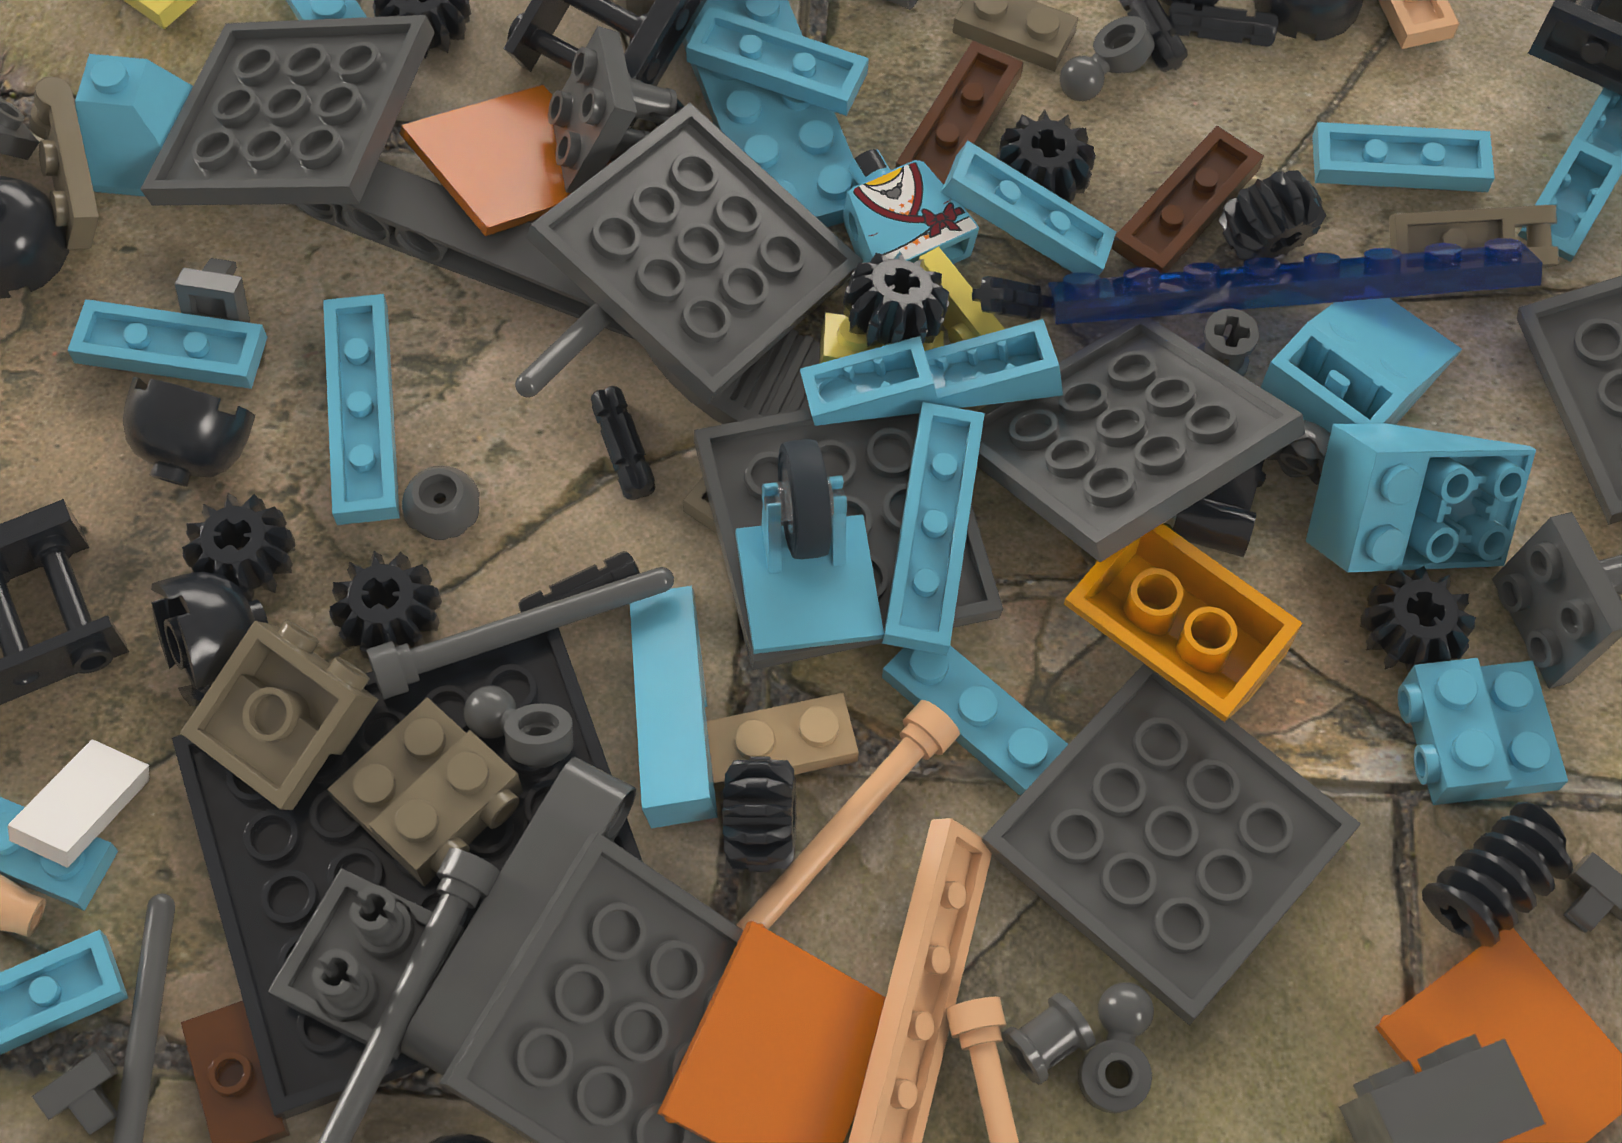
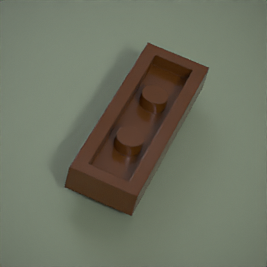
M973 40L900 155L895 169L914 160L922 161L944 185L956 155L965 143L969 141L979 147L1021 78L1024 62Z
M1216 126L1115 235L1112 250L1160 281L1224 210L1223 208L1226 203L1234 199L1240 189H1243L1260 170L1264 155L1219 126Z

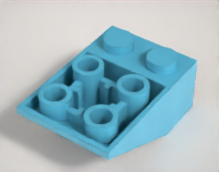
M1362 281L1305 324L1270 362L1261 388L1302 413L1303 420L1313 422L1330 433L1333 424L1387 423L1396 425L1459 355L1462 348L1369 283Z
M1387 423L1333 424L1306 542L1347 573L1397 571L1398 569L1416 570L1424 565L1426 569L1504 566L1536 449L1527 445Z

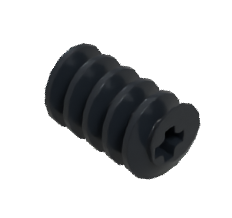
M1518 802L1510 810L1509 816L1500 818L1493 825L1490 833H1484L1474 843L1473 849L1465 850L1455 860V866L1446 867L1437 876V883H1429L1422 890L1423 902L1432 915L1451 932L1465 938H1471L1483 946L1492 948L1500 940L1499 931L1496 926L1501 929L1511 930L1519 923L1518 914L1515 910L1529 913L1537 906L1535 894L1547 897L1555 889L1554 878L1565 880L1574 872L1573 863L1566 852L1567 840L1563 830L1554 818L1540 806L1529 802Z

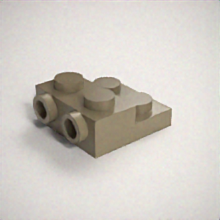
M285 620L281 627L254 621L180 733L279 809L293 810L330 754H343L379 699L364 689L370 678L362 670L339 657H335L332 663L329 664L313 651L318 645L319 640L304 628L288 620Z
M428 697L327 789L332 799L424 887L437 876L436 874L449 848H457L469 852L470 847L468 845L486 827L490 829L497 828L513 814L519 804L518 797L523 793L518 774L471 730L466 733Z

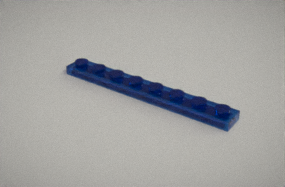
M1496 238L1486 241L1484 247L1462 249L1456 244L1435 243L1427 245L1424 248V252L1401 254L1396 249L1374 248L1365 251L1364 257L1341 259L1340 256L1332 253H1314L1305 256L1304 262L1281 264L1280 261L1272 258H1253L1245 261L1243 267L1220 268L1213 263H1193L1186 265L1183 268V272L1160 273L1154 268L1140 267L1126 270L1121 277L1099 278L1094 273L1078 272L1066 275L1063 281L1048 282V295L1051 300L1050 310L1055 324L1059 325L1207 313L1230 308L1244 310L1540 286L1543 262L1521 241L1510 238Z

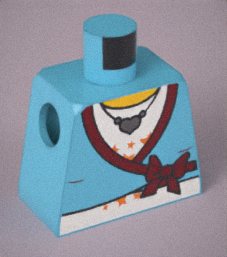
M871 149L858 155L850 163L849 170L858 185L847 192L843 220L853 249L863 262H870L875 253H880L889 259H894L900 251L905 260L914 263L919 260L920 256L938 246L953 264L971 256L979 227L961 204L941 193L944 186L943 183L924 162L914 160L890 170L879 150Z

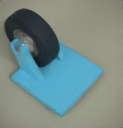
M793 440L780 445L778 454V482L762 484V526L736 528L735 531L753 654L879 640L884 637L864 516H846L847 498L844 496V490L842 489L844 484L843 477H827L823 455L816 440Z

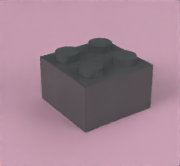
M1476 1034L1435 1050V1052L1417 1059L1422 1070L1419 1073H1415L1409 1060L1353 1084L1358 1098L1339 1107L1355 1143H1499L1545 1124L1506 1040L1502 1039L1482 1047Z

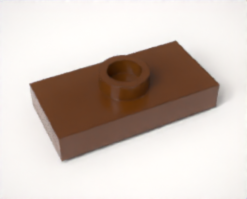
M243 1000L181 1022L211 1142L270 1143L289 1136L290 1132L286 1119L274 1116Z

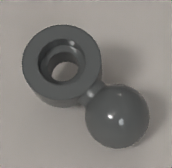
M1125 16L1103 27L1094 39V55L1091 57L1085 55L1073 57L1063 66L1060 72L1062 91L1073 100L1088 101L1096 97L1102 90L1107 72L1130 73L1143 66L1154 49V40L1145 21L1137 16Z
M498 686L478 688L466 700L464 719L468 728L475 735L486 739L499 738L505 735L508 755L521 764L532 768H546L567 757L573 749L572 718L561 707L539 703L517 709L511 694Z
M1128 982L1114 984L1102 994L1098 1004V1016L1101 1024L1108 1031L1107 1041L1090 1049L1083 1057L1078 1070V1083L1085 1099L1093 1107L1107 1113H1121L1138 1106L1148 1095L1152 1083V1071L1149 1061L1144 1053L1134 1044L1135 1038L1143 1034L1151 1025L1154 1007L1150 996L1143 988ZM1111 1062L1122 1064L1128 1071L1129 1080L1123 1089L1112 1087L1105 1078L1106 1067Z

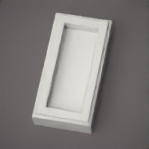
M92 739L8 824L9 841L68 868L149 781V765Z

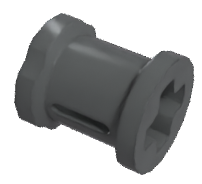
M1234 308L1221 309L1214 312L1207 319L1203 332L1204 343L1200 344L1198 348L1222 364L1224 359L1230 360L1227 367L1244 377L1250 362L1248 355L1256 348L1260 336L1258 325L1253 317L1244 311ZM1231 324L1229 336H1223L1226 326Z
M1060 992L1049 998V1008L1020 1029L1009 1027L1002 1032L1004 1045L1017 1066L1033 1083L1041 1085L1048 1079V1070L1078 1048L1087 1051L1096 1042L1094 1034L1082 1013L1070 999Z

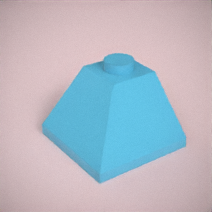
M89 54L75 100V107L94 192L145 196L141 191V187L193 88L191 84L148 59Z

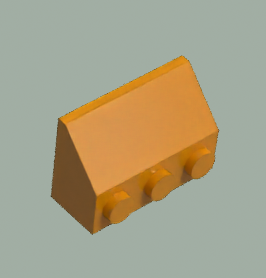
M1163 523L1102 562L1097 561L1064 601L1066 607L1223 722H1226L1257 692L1285 657L1303 624Z

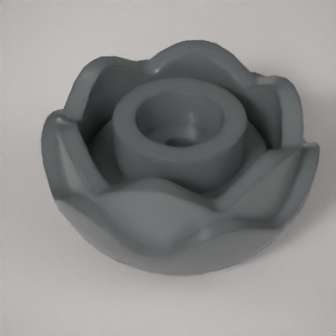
M1303 420L1305 434L1266 459L1277 460L1282 471L1289 477L1308 476L1314 484L1319 485L1331 433L1313 422Z
M433 466L419 472L407 485L402 498L403 516L410 528L417 529L420 534L434 540L455 538L463 534L467 528L476 522L479 515L480 492L473 479L462 470L449 466ZM438 498H446L445 502L442 504H438L435 502Z

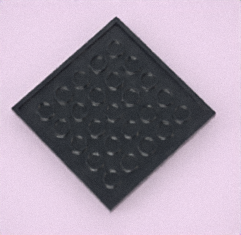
M559 628L418 674L420 681L409 684V692L385 700L382 699L373 671L365 673L370 679L364 689L379 700L343 754H330L293 810L279 809L182 734L172 737L272 1110L276 1118L282 1117L285 1120L339 1100L366 1047L365 1044L273 999L268 993V990L340 869L347 870L375 885L385 887L390 892L431 912L434 911L441 897V894L437 892L441 882L438 876H435L424 887L332 799L327 789L427 697L466 733L470 730L464 719L466 700L475 690L484 686H498L505 689L515 700L517 709L539 703L561 707L572 718L574 745L567 757L552 766L532 768L513 760L506 751L505 735L494 739L477 736L518 774L523 793L518 797L519 804L513 814L497 828L490 829L486 827L468 845L470 847L469 853L489 862L501 872L558 775L572 758L576 757L611 775ZM626 818L613 842L642 861L631 827ZM480 898L474 909L467 907L459 923L464 930L468 927L484 899ZM400 1053L397 1060L392 1058L379 1085L425 1069L427 1066Z

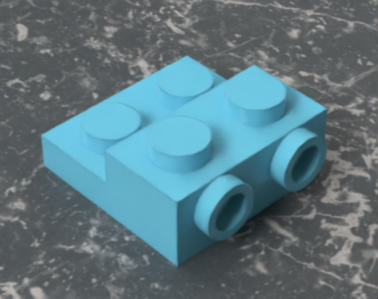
M1477 657L1417 664L1413 666L1399 686V711L1403 721L1411 723L1417 744L1414 749L1415 772L1419 782L1423 785H1428L1433 805L1560 790L1568 782L1533 660L1480 666Z

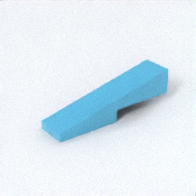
M1603 88L1535 204L1556 205L1557 224L1551 226L1552 246H1557L1559 257L1569 262L1574 258L1622 174V95ZM1521 228L1518 236L1527 240L1526 228Z
M1043 319L924 351L921 337L918 336L800 369L815 426L916 414L920 412L922 402L954 408H965L1063 396L1059 363Z
M691 585L673 588L664 593L630 604L641 805L651 828L718 818L705 707H708L695 594Z

